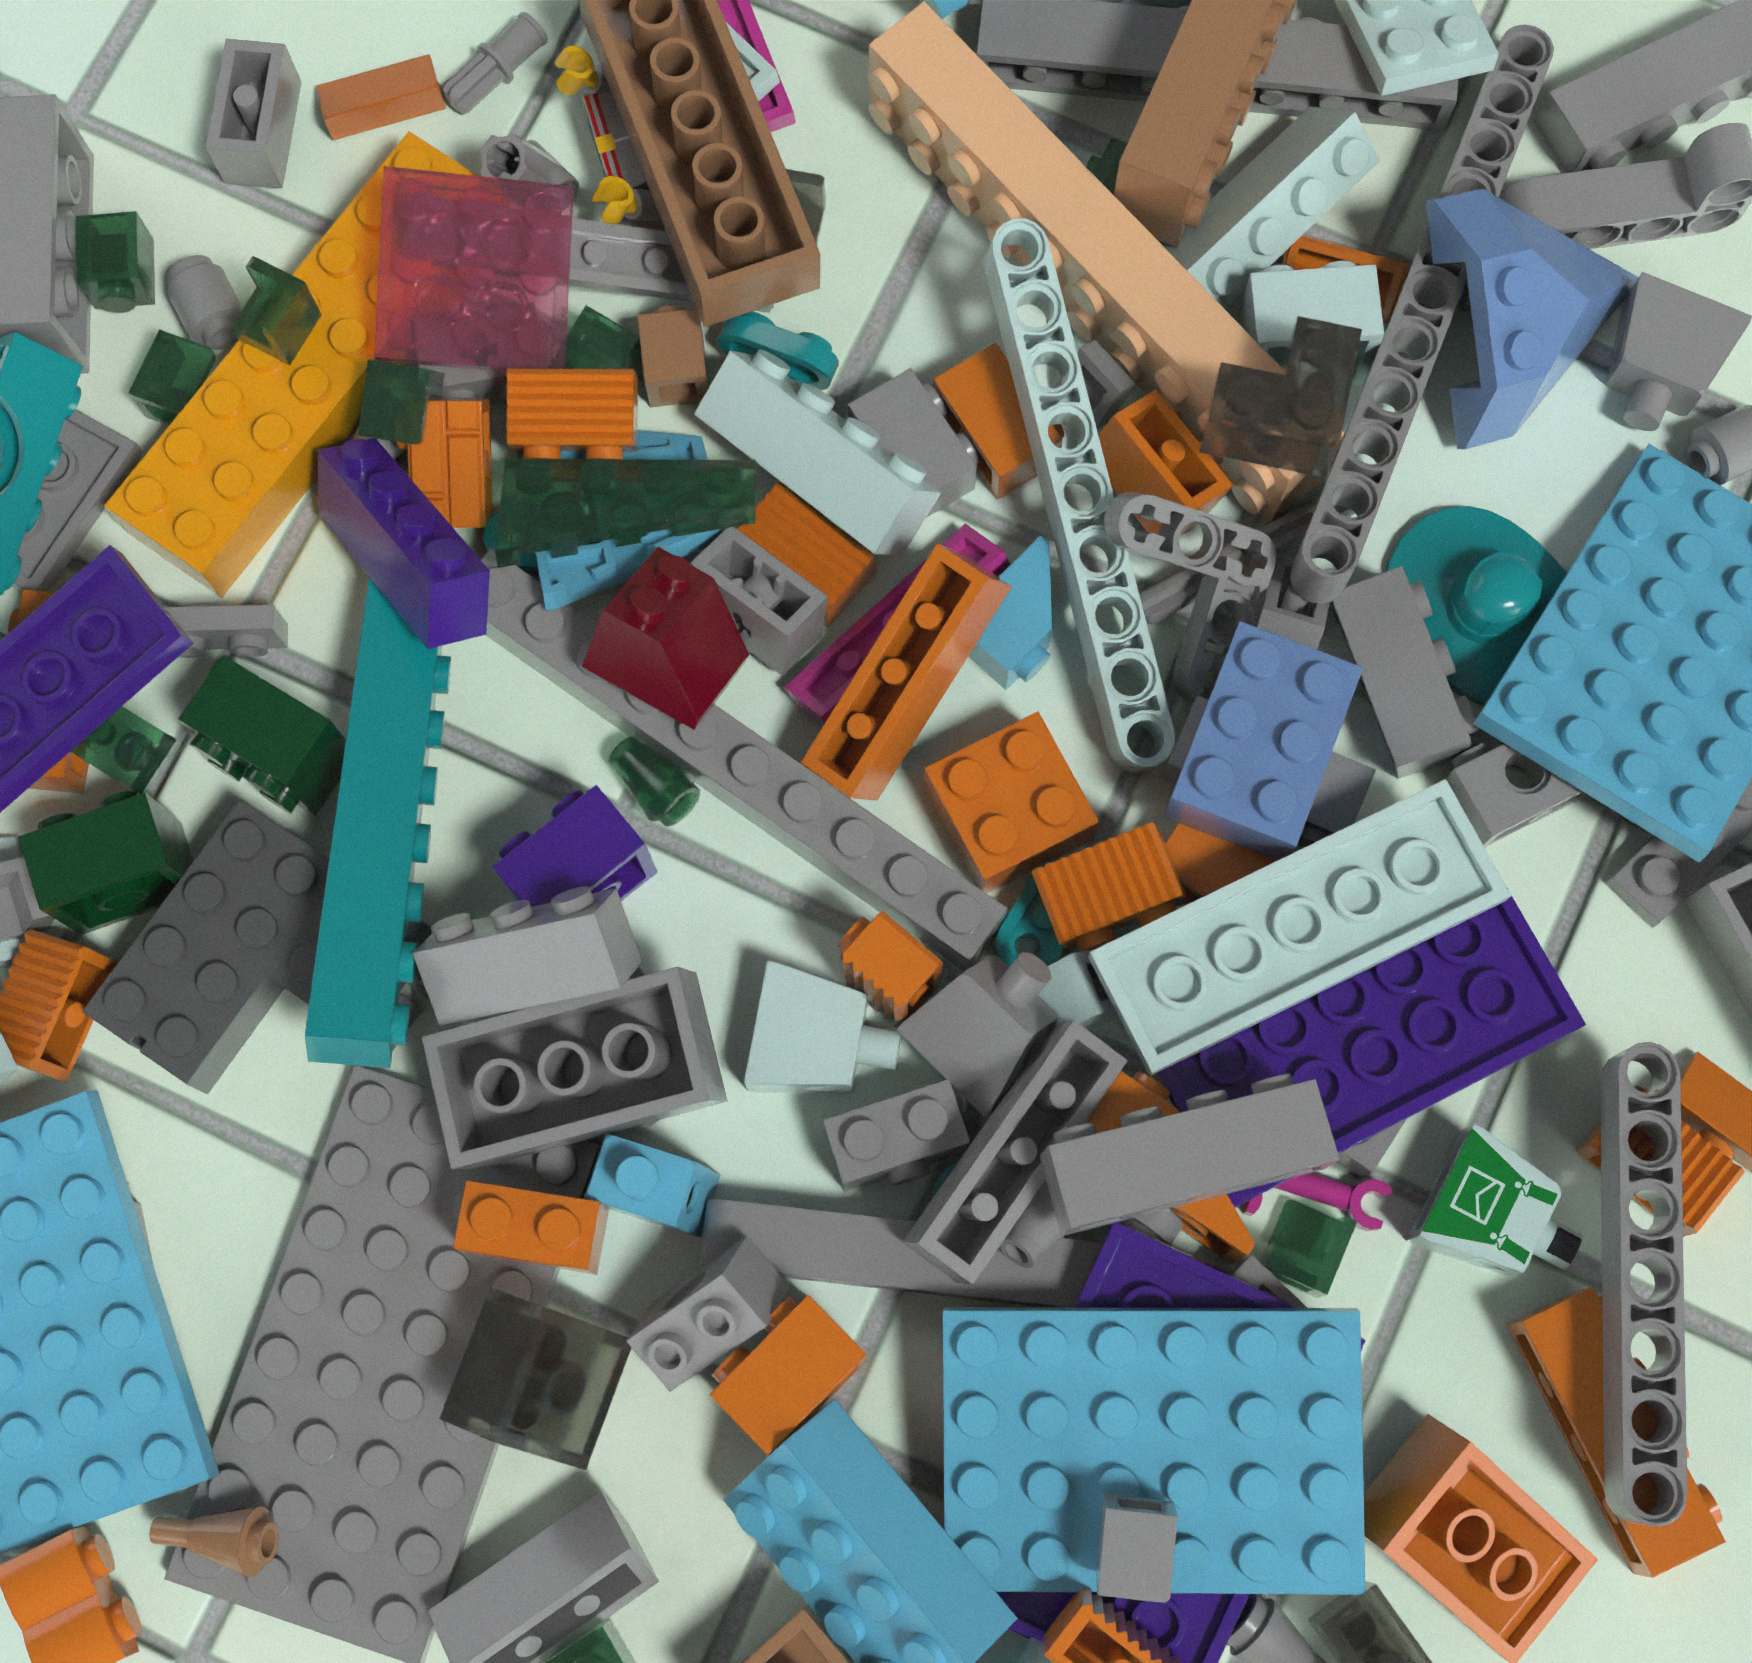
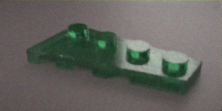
M505 459L495 545L497 567L519 565V555L550 550L552 559L578 554L577 545L614 539L616 547L641 543V538L655 531L669 529L675 537L756 523V460Z

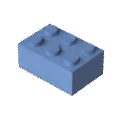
M1239 621L1163 817L1276 861L1292 854L1300 839L1364 667Z

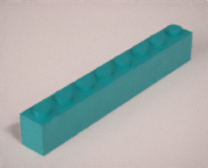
M370 577L368 580L306 1021L305 1043L308 1062L391 1068L393 1044L406 1045L410 1005L398 1003L401 982L413 983L416 962L412 953L417 949V943L406 942L408 922L420 923L422 918L424 883L413 881L416 862L428 863L431 824H422L421 816L423 805L435 806L438 767L428 766L430 748L442 749L445 711L435 710L436 693L448 694L451 656H441L442 646L427 649Z

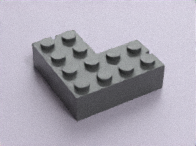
M239 799L82 1012L127 1044L139 1049L140 1053L185 1084L208 1095L284 989L309 1005L329 858ZM422 920L420 923L408 922L406 942L417 943L418 948L432 934L431 926ZM416 965L414 982L407 984L418 994L430 1000ZM401 982L400 991L406 983ZM400 994L398 1004L410 1005L409 1029L421 1010Z

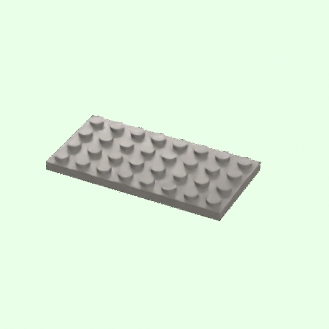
M354 1065L212 1448L220 1475L199 1483L186 1518L194 1520L197 1517L263 1506L268 1509L272 1521L278 1528L279 1541L277 1551L272 1561L266 1564L259 1574L254 1577H246L191 1552L189 1548L176 1547L164 1580L406 1663H424L435 1633V1627L428 1610L447 1598L560 1271L557 1268L470 1255L453 1249L466 1180L582 1199L600 1144L583 1140L479 1169H451L434 1091Z

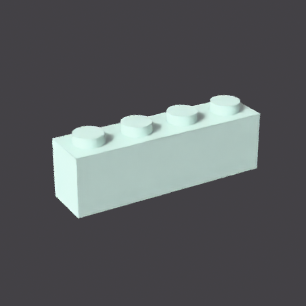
M1310 106L1209 201L1198 229L1187 226L1178 247L1167 243L1163 244V247L1224 309L1246 289L1250 273L1260 272L1262 269L1273 264L1380 162L1356 112Z
M761 349L755 355L730 351L694 415L872 553L903 555L941 494L939 490L924 480L927 474L926 469L904 454L895 452L892 456L877 444L881 436L874 429L855 418L849 417L847 421L832 410L835 401L820 389L807 383H803L800 386L787 376L790 367L778 357Z

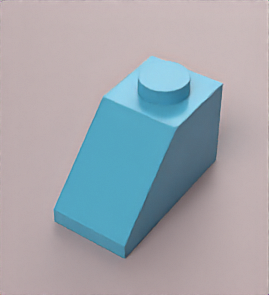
M1041 536L999 576V578L1010 584L1012 588L969 655L977 665L1005 690L1019 677L1024 682L1031 680L1043 668L1051 656L1046 651L1049 648L1052 631L1050 546Z

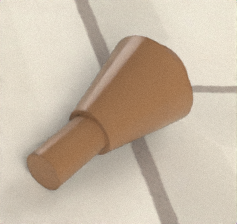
M263 1506L197 1517L194 1520L157 1516L153 1520L149 1532L150 1541L153 1544L189 1548L191 1552L246 1577L256 1576L266 1564L272 1561L279 1541L277 1525L272 1521L268 1509Z

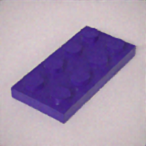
M111 545L104 549L0 640V813L194 644L126 557Z

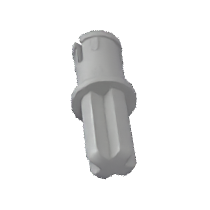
M521 12L517 16L518 18L490 44L481 42L476 48L478 55L444 85L442 92L455 110L463 114L469 113L500 83L510 84L514 79L513 72L536 50L548 42L544 29L530 14Z

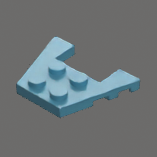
M638 430V451H624L623 461L617 463L588 462L585 460V452L561 451V461L527 462L523 461V451H516L521 477L585 469L600 543L536 552L545 611L556 610L629 580L657 547L673 555L685 557L706 548L724 531L723 519L702 436Z

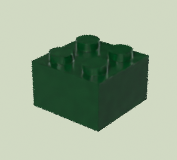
M224 655L219 659L178 718L195 735L189 745L206 756L209 764L237 782H240L243 777L260 789L259 794L290 814L298 805L316 816L341 780L346 739L331 720Z
M125 791L113 794L100 802L101 808L78 816L73 813H63L48 817L37 824L38 830L18 836L41 911L77 933L84 935L161 906L193 863V858L182 823L146 792L139 794L136 791Z

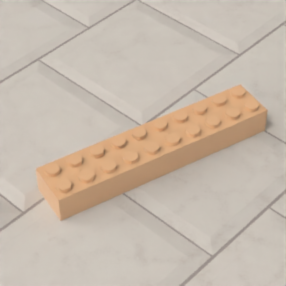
M925 1L869 44V112L879 128L889 135L894 132L908 146V153L915 165L926 175L935 174L947 187L948 196L955 207L965 216L973 214L987 229L990 242H992L998 228L1003 223L1012 219H1028L1044 230L1050 245L1069 323L1073 330L1087 342L1096 340L1145 395L1157 389L1234 485L1232 492L1236 500L1246 511L1254 515L1259 513L1267 522H1270L1287 512L1325 479L1345 432ZM1007 245L1001 248L1004 257L1009 258L1013 256L1022 266L1031 263V258L1024 248L1017 245Z

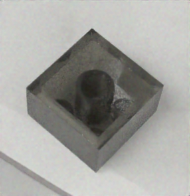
M490 1287L439 1419L491 1442L586 1470L631 1351V1346L626 1342L628 1337Z

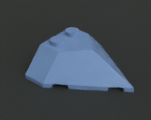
M1476 189L1425 201L1433 264L1465 262L1480 380L1449 388L1457 449L1462 450L1513 437L1624 301L1639 278L1485 189Z

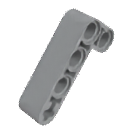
M1743 123L1718 125L1698 135L1684 157L1523 179L1502 189L1499 198L1588 249L1716 232L1735 224L1752 203V138L1750 130Z

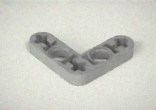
M1130 491L1122 493L1110 502L1105 512L1104 527L1106 535L1113 544L1144 556L1204 574L1174 667L1173 683L1179 696L1194 704L1197 695L1209 700L1239 621L1256 627L1275 568L1277 556L1275 545L1268 535L1259 530L1154 495ZM1130 513L1139 514L1142 518L1163 523L1159 530V535L1135 530L1132 526L1127 525ZM1195 521L1202 529L1203 542L1199 551L1192 556L1186 557L1179 548V535L1187 524ZM1223 544L1245 549L1247 552L1252 553L1250 564L1245 565L1240 561L1220 556ZM1230 600L1235 606L1236 620L1228 632L1219 635L1213 627V613L1219 604ZM1206 642L1225 647L1223 654L1204 649ZM1199 670L1214 673L1211 685H1202L1196 682Z

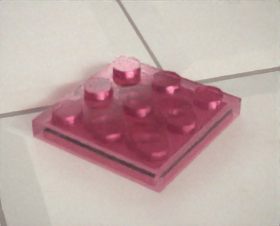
M384 166L374 361L507 372V368L565 369L574 186Z

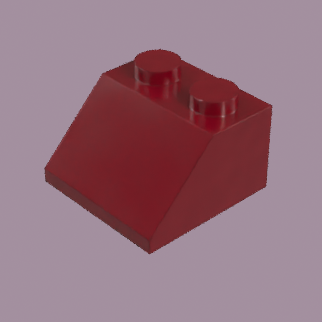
M657 547L603 609L581 667L695 730L744 666L749 653L715 579L692 566L686 559Z

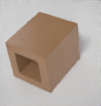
M668 305L655 309L651 314L637 315L644 381L650 407L701 402L709 389L703 331L697 309H685L681 306Z

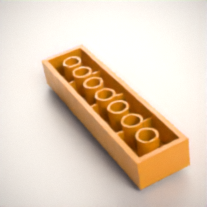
M410 131L407 132L104 505L128 534L221 598H223L318 478V450L340 446L347 442L360 425L371 400L374 399L378 402L416 355L412 323L446 317L480 274L477 272L405 263L412 195L510 209L504 192L494 188L487 181Z

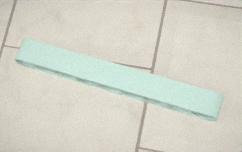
M1025 218L1012 219L1003 223L996 231L985 257V272L1107 749L1112 761L1120 769L1130 773L1144 772L1163 763L1172 754L1175 745V731L1129 552L1113 544L1106 535L1104 527L1105 512L1110 502L1115 498L1050 245L1044 230L1035 222ZM1007 245L1020 246L1028 252L1031 263L1026 266L1012 265L1004 259L1001 248ZM1028 304L1038 307L1046 317V325L1041 327L1025 325L1017 314V307ZM1039 364H1047L1054 367L1061 376L1062 386L1057 388L1041 386L1033 376L1032 367ZM1054 424L1068 426L1077 437V447L1069 450L1056 447L1048 436V427ZM1070 484H1078L1085 487L1092 497V509L1088 511L1073 509L1064 498V487ZM1093 544L1100 547L1108 558L1107 570L1097 573L1088 570L1080 560L1079 551L1081 546ZM1110 605L1121 613L1124 627L1120 634H1109L1098 626L1095 617L1097 606ZM1124 665L1136 673L1139 679V689L1135 696L1120 694L1114 688L1111 682V673L1114 666ZM1132 726H1141L1152 734L1155 748L1149 758L1136 756L1130 750L1127 744V735Z

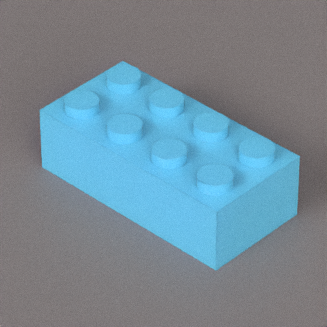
M836 1399L784 1441L723 1499L735 1514L740 1527L748 1535L754 1537L780 1569L784 1581L802 1596L824 1623L831 1639L843 1647L855 1663H975L1018 1619Z

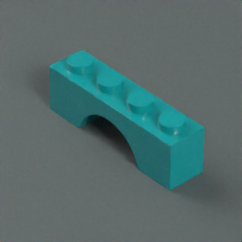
M17 332L0 337V596L4 594V591L12 587L19 575L22 559L17 554L24 534L34 527L39 518L42 501L37 497L44 477L54 470L60 458L62 445L57 440L64 420L71 417L80 401L81 388L77 386L83 369V365Z

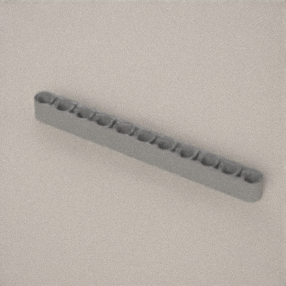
M1517 25L1507 30L1501 38L1497 48L1499 55L1494 70L1487 72L1438 198L1476 189H1485L1499 197L1553 57L1554 46L1551 38L1545 31L1532 25ZM1428 223L1291 568L1290 580L1293 589L1301 598L1311 603H1329L1340 597L1359 561L1467 281L1465 262L1433 264ZM1418 302L1425 303L1433 309L1425 308L1419 305ZM1397 352L1407 353L1415 360L1405 359ZM1376 403H1386L1393 407L1395 412L1386 411ZM1355 454L1368 455L1377 464L1364 463ZM1333 506H1346L1353 510L1357 517L1343 516ZM1312 559H1326L1336 567L1337 571L1322 570L1314 564Z

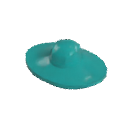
M1472 506L1445 508L1422 518L1401 537L1386 566V572L1402 566L1409 584L1418 580L1421 581L1433 613L1432 616L1423 619L1432 641L1443 637L1455 667L1456 673L1446 676L1449 686L1459 696L1466 695L1468 700L1482 706L1489 699L1567 573L1536 539L1518 525L1492 511Z

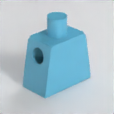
M605 1134L582 1199L598 1201L611 1210L700 1238L704 1225L706 1201L713 1199L721 1175L690 1159L614 1135ZM694 1186L692 1197L687 1207L688 1197L692 1187Z

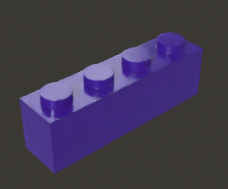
M376 438L369 440L353 439L340 446L318 450V514L425 647L431 649L486 635L490 570Z

